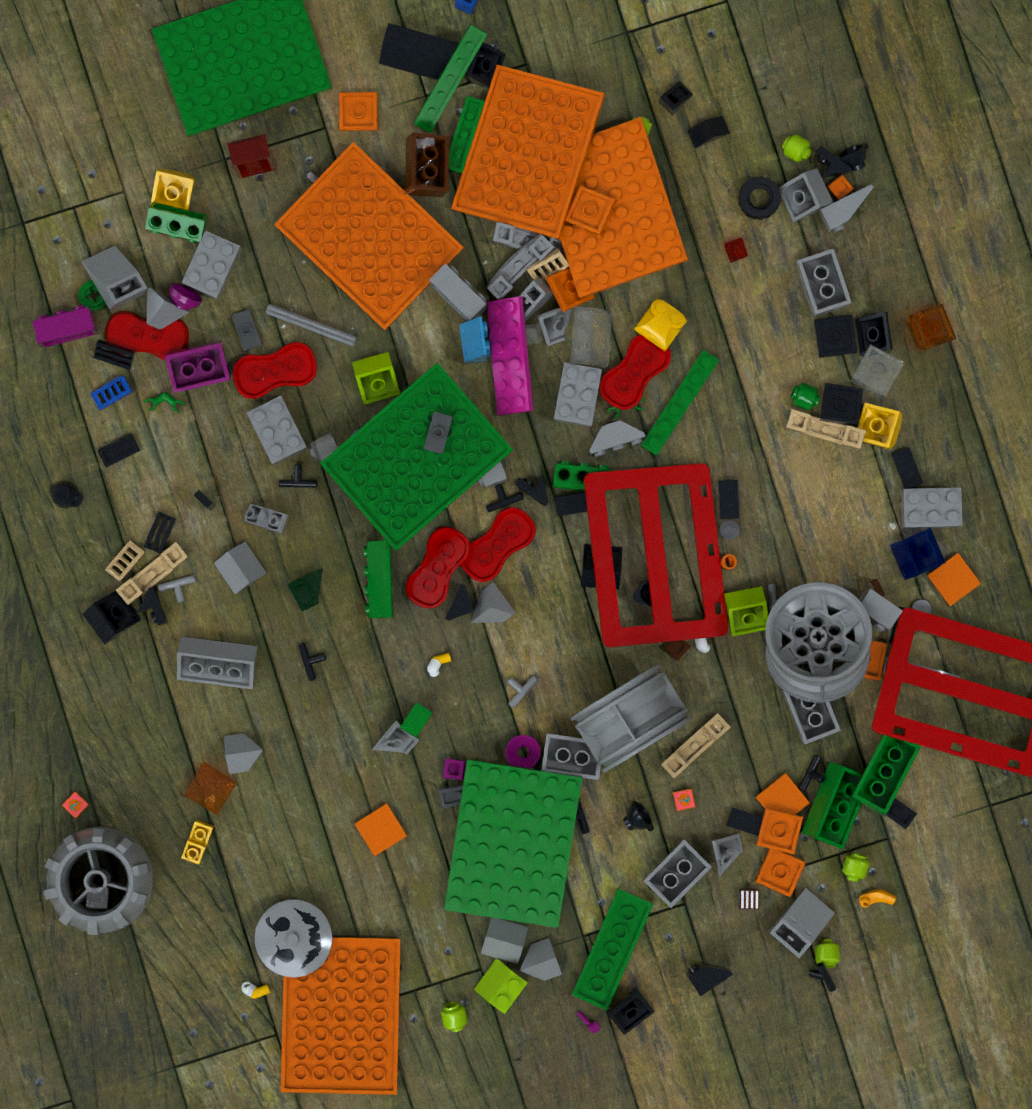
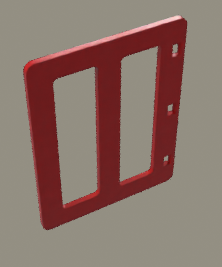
M700 463L587 474L584 477V489L601 636L604 646L611 648L726 635L728 632V621L709 467L706 464ZM687 484L689 486L704 610L703 620L673 621L658 498L659 486ZM706 485L707 497H702L700 486ZM635 488L638 491L653 623L652 625L622 627L619 618L605 492ZM713 544L714 555L709 556L707 545ZM720 602L721 614L716 615L714 603Z
M904 608L898 618L871 725L873 731L1032 778V726L1026 750L1022 752L895 714L901 684L907 683L1028 718L1032 721V699L908 663L915 631L931 634L1032 664V643L916 609ZM894 727L905 729L904 735L894 733ZM952 743L961 745V752L950 749ZM1009 760L1019 762L1018 768L1008 766Z

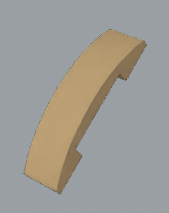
M793 409L791 410L786 427L805 435L857 449L861 448L866 431L848 425L820 421V418Z
M175 542L132 579L130 578L116 589L117 593L127 605L131 604L146 593L150 587L155 586L171 573L188 556Z
M717 713L661 765L674 779L731 727Z

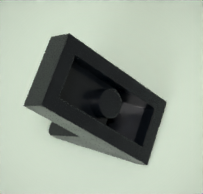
M822 146L815 153L818 162L825 166L826 164L829 165L822 179L841 176L842 174L847 175L852 169Z
M544 476L535 489L532 487L533 483L525 477L523 480L518 478L515 482L516 487L544 507L548 505Z
M150 587L138 609V613L153 609V612H151L153 622L158 623V626L168 624L155 587Z

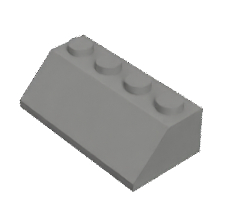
M181 636L177 652V680L253 690L258 646Z

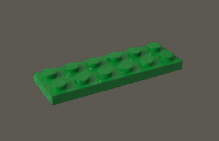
M619 888L617 889L572 992V996L606 1011L608 1010L653 903Z

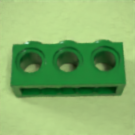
M152 202L148 208L145 229L155 234L165 233L169 234L172 238L182 237L186 238L189 242L197 243L201 241L206 231L208 215ZM154 216L160 217L162 222H157ZM172 221H178L180 227L175 226ZM191 225L197 226L199 231H194Z
M559 461V464H555L553 488L585 491L584 482L579 481L577 477L580 472L589 474L613 471V469H609L608 465H598L595 468L590 467L588 463H578V466L571 465L569 461ZM561 470H567L569 478L562 480L559 478L558 473Z

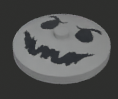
M289 899L276 903L262 915L255 931V946L261 961L271 971L285 977H301L314 972L325 962L332 947V929L327 917L317 906L304 900Z

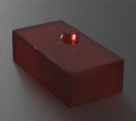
M265 134L227 143L232 166L239 179L276 170L271 147Z

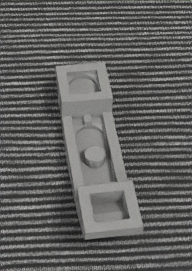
M496 222L492 241L520 249L540 234ZM544 236L554 246L552 250L558 247L565 257L561 240Z
M542 234L536 236L503 264L487 285V289L498 300H501L513 288L512 284L526 271V268L538 259L542 260L554 246Z

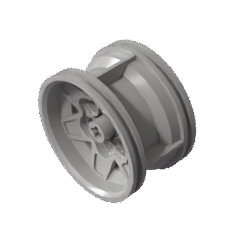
M807 583L797 586L782 595L772 607L766 623V662L768 670L778 686L797 699L814 703L834 701L853 691L864 678L870 660L872 626L867 610L851 592L830 583ZM819 622L822 625L820 627H814L812 623ZM831 630H837L839 634L832 635L829 632ZM850 631L853 634L854 642L846 638ZM803 632L805 636L800 638L796 636V633ZM783 634L791 640L784 648L782 645ZM838 648L841 652L835 654L831 650ZM800 650H804L807 652V654L804 656H800L799 654H797V652ZM818 658H822L825 662L822 664H818L815 662V660ZM833 662H845L839 668L832 670ZM808 663L810 672L805 671L797 667L796 665Z
M660 663L570 718L571 721L576 720L578 723L575 725V728L589 747L599 766L603 764L605 767L602 769L603 773L693 719L692 715L687 717L686 712H688V709L672 686L664 671L660 673L658 670L661 667Z

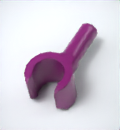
M580 1011L577 1013L591 1033H596L600 1030L596 1020L590 1023Z

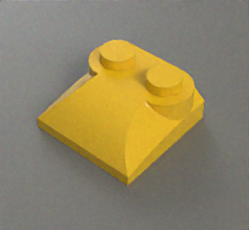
M158 169L156 171L151 203L157 202L189 210L195 186V177L170 169Z
M655 299L634 330L663 351H666L687 320L680 311L664 300Z
M865 403L857 427L866 430L863 442L884 449H892L901 428L902 412Z

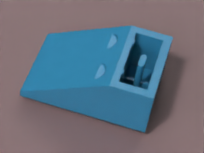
M477 317L459 324L464 364L487 362V357L490 356L489 340L485 341V338L488 337L486 321H482V317Z

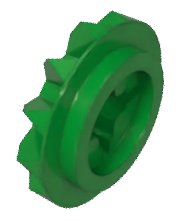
M92 280L87 281L79 290V301L81 305H85V308L89 307L92 311L100 310L106 306V303L101 294L97 296V303L92 298H87L92 295L91 288H93L95 293H99Z

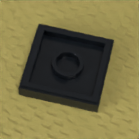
M852 315L814 320L819 358L857 353Z
M825 383L820 421L858 427L863 389Z

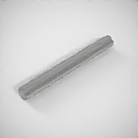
M271 304L267 306L266 314L350 346H354L356 342L354 335Z

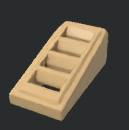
M556 247L542 260L539 259L526 268L533 280L541 278L546 280L548 276L569 267V264L558 247ZM558 258L560 262L556 263L554 259ZM551 262L553 264V267L550 268V266L547 263ZM544 265V266L546 267L547 271L544 272V271L542 270L541 266ZM538 269L541 275L538 277L534 270Z
M129 541L105 570L122 582L145 552L132 541ZM131 548L138 555L135 557L128 551V549ZM124 554L133 559L131 563L123 557ZM119 560L128 565L126 569L118 563ZM116 566L123 572L119 574L113 568Z

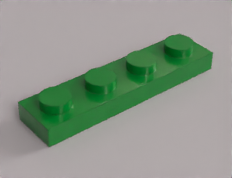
M470 96L466 97L449 150V171L458 174L463 172L485 103L483 100Z

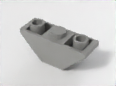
M621 420L604 425L596 436L589 453L598 457L606 454L605 451L612 448L613 451L623 449L624 445L631 443V445L642 443L645 433Z
M250 503L244 521L284 535L290 516Z

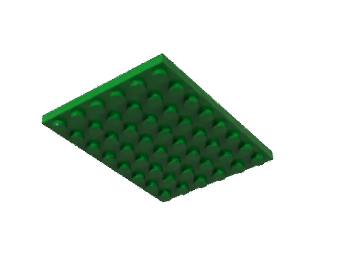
M236 0L152 29L188 137L332 89L302 0Z
M437 362L320 464L393 549L397 551L508 456L513 449ZM434 412L453 417L443 455L424 450Z
M467 759L444 910L558 928L582 776Z

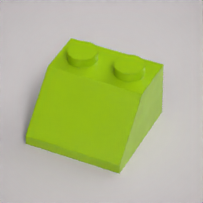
M389 352L352 362L364 405L401 394Z
M762 586L724 594L732 637L766 630L768 611Z
M496 958L474 990L505 1014L528 981Z

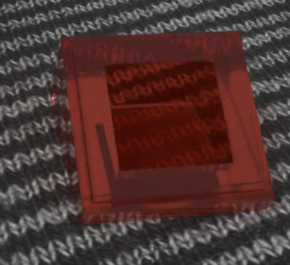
M742 237L723 245L730 263L748 257Z

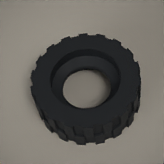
M755 176L752 179H748L742 185L738 195L739 207H741V211L747 217H751L754 220L767 219L776 212L780 205V189L768 177ZM756 189H763L768 193L769 201L763 207H756L750 201V195Z

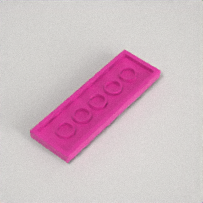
M517 296L487 302L497 416L533 411L523 298Z

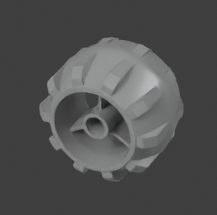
M97 826L75 832L63 839V842L58 846L53 856L48 858L45 865L48 871L46 876L47 890H44L46 900L50 899L55 911L60 915L59 921L65 926L71 925L81 931L88 932L90 935L115 932L133 923L142 914L153 894L154 868L152 861L149 860L137 839L118 829ZM95 850L109 852L122 862L127 873L128 884L112 881L111 873L107 869L100 868ZM87 852L92 871L88 872L84 878L86 890L76 899L71 889L70 875L75 862ZM97 875L103 877L104 883L101 886L95 882ZM109 887L126 891L122 900L109 910H92L81 904L90 893H100Z

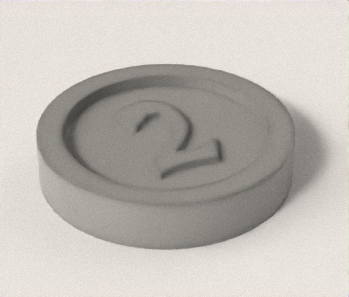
M918 600L912 605V609L931 613V606L925 600Z

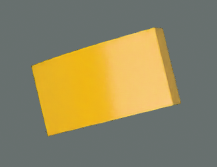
M196 819L181 858L199 865L214 826Z

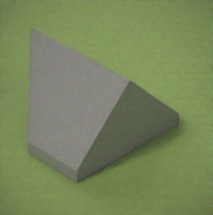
M147 288L148 325L160 330L190 312L178 308L163 293Z
M561 308L537 316L547 346L565 340L572 309L562 312Z
M494 582L481 591L471 623L505 622L516 613Z
M395 721L372 750L408 754L419 739L401 729V724Z
M244 733L224 736L225 758L229 774L249 771L263 749Z
M739 833L710 840L719 877L739 854L744 852Z
M549 938L531 944L520 968L521 972L543 981L562 975Z

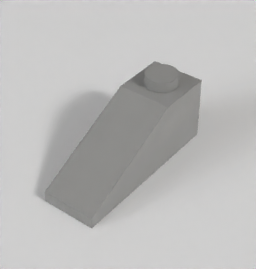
M872 184L820 209L819 214L828 232L834 230L837 233L845 228L844 225L874 188Z
M543 278L533 280L519 296L523 298L525 322L544 306L553 295L548 283Z

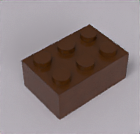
M412 132L406 138L405 194L442 198L449 192V136Z

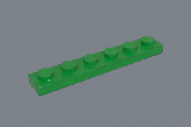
M470 23L414 120L415 125L431 133L485 40L487 32Z
M705 350L701 352L641 444L643 448L655 456L658 455L717 365L719 359Z

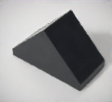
M678 82L661 95L659 103L671 115H674L693 94L681 82Z
M723 116L705 120L688 130L695 149L730 134Z
M461 584L445 619L448 621L474 612L466 587Z

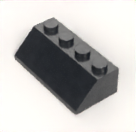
M388 23L379 64L438 80L459 43Z

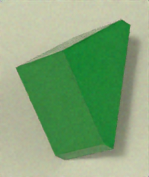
M416 702L400 728L417 738L431 717L432 712Z

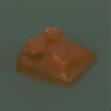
M943 303L908 316L907 325L914 344L922 352L956 339Z
M204 762L184 796L218 815L236 786L237 781Z

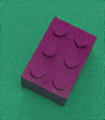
M85 305L77 306L71 312L66 310L55 312V316L48 317V315L36 317L37 320L32 321L37 343L42 348L99 334L94 313L89 307L85 308Z
M222 340L165 353V360L174 393L228 381L231 378Z

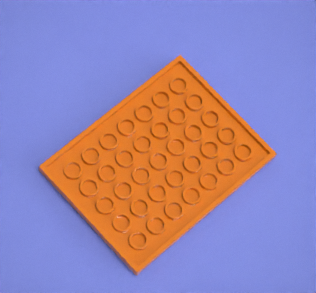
M497 65L451 209L560 240L602 108L605 93Z
M639 117L593 134L571 205L580 185L613 198L616 202L601 236L565 221L560 240L580 299L689 261L642 118Z
M354 142L274 224L384 330L430 284L429 279L444 264L448 265L464 249L409 194H405V191Z
M333 937L330 953L317 970L301 977L283 976L281 1092L397 1095L401 938Z

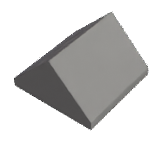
M246 542L229 550L214 563L235 595L267 574Z
M491 917L481 954L518 964L528 927Z

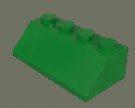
M386 540L369 541L367 546H364V558L368 559V565H364V576L368 577V584L365 585V596H369V604H365L366 615H369V619H393L391 545Z
M883 735L851 797L870 810L882 816L886 815L921 746Z
M830 761L824 775L825 781L819 787L801 833L843 849L861 806V803L851 796L863 774Z

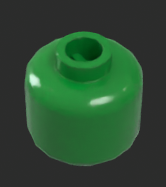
M802 382L799 385H795L790 399L793 400L795 406L810 410L813 406L818 405L820 396L816 387Z

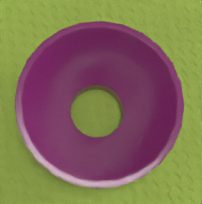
M173 283L170 286L171 302L182 310L188 311L189 309L197 308L203 301L196 292L183 285Z
M519 735L509 741L505 754L510 765L532 768L539 761L541 751L538 742L534 738L527 735ZM522 746L529 750L526 758H520L517 755V750Z

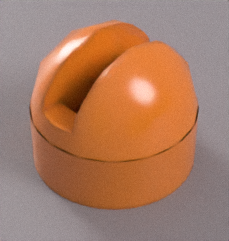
M727 554L721 558L720 563L724 569L730 570L736 566L737 559L734 555Z

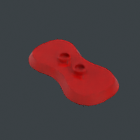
M118 311L108 319L105 328V341L134 350L135 353H150L165 360V353L188 347L189 330L186 323L181 319L159 330L148 325L146 318L130 311Z
M640 334L634 337L621 363L602 376L599 384L602 397L609 404L621 410H628L636 406L642 398L647 383L669 366L671 361L669 347L666 351H663Z
M292 342L269 355L250 354L241 357L233 366V380L236 389L243 397L257 399L280 386L298 387L310 383L316 376L317 363L314 353L308 345L301 342Z
M516 507L502 510L496 516L488 532L470 542L469 554L461 564L463 570L478 582H487L494 579L511 554L525 548L533 541L536 534V526L531 517Z
M441 527L431 534L423 562L409 576L406 582V594L413 603L423 608L433 609L444 602L453 572L466 560L469 554L470 543L463 533L451 527Z

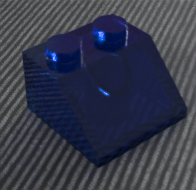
M931 528L890 544L904 580L921 575L946 563Z

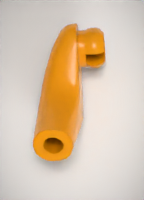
M880 888L863 893L859 897V903L863 908H867L869 905L877 902L893 905L896 900L895 895Z

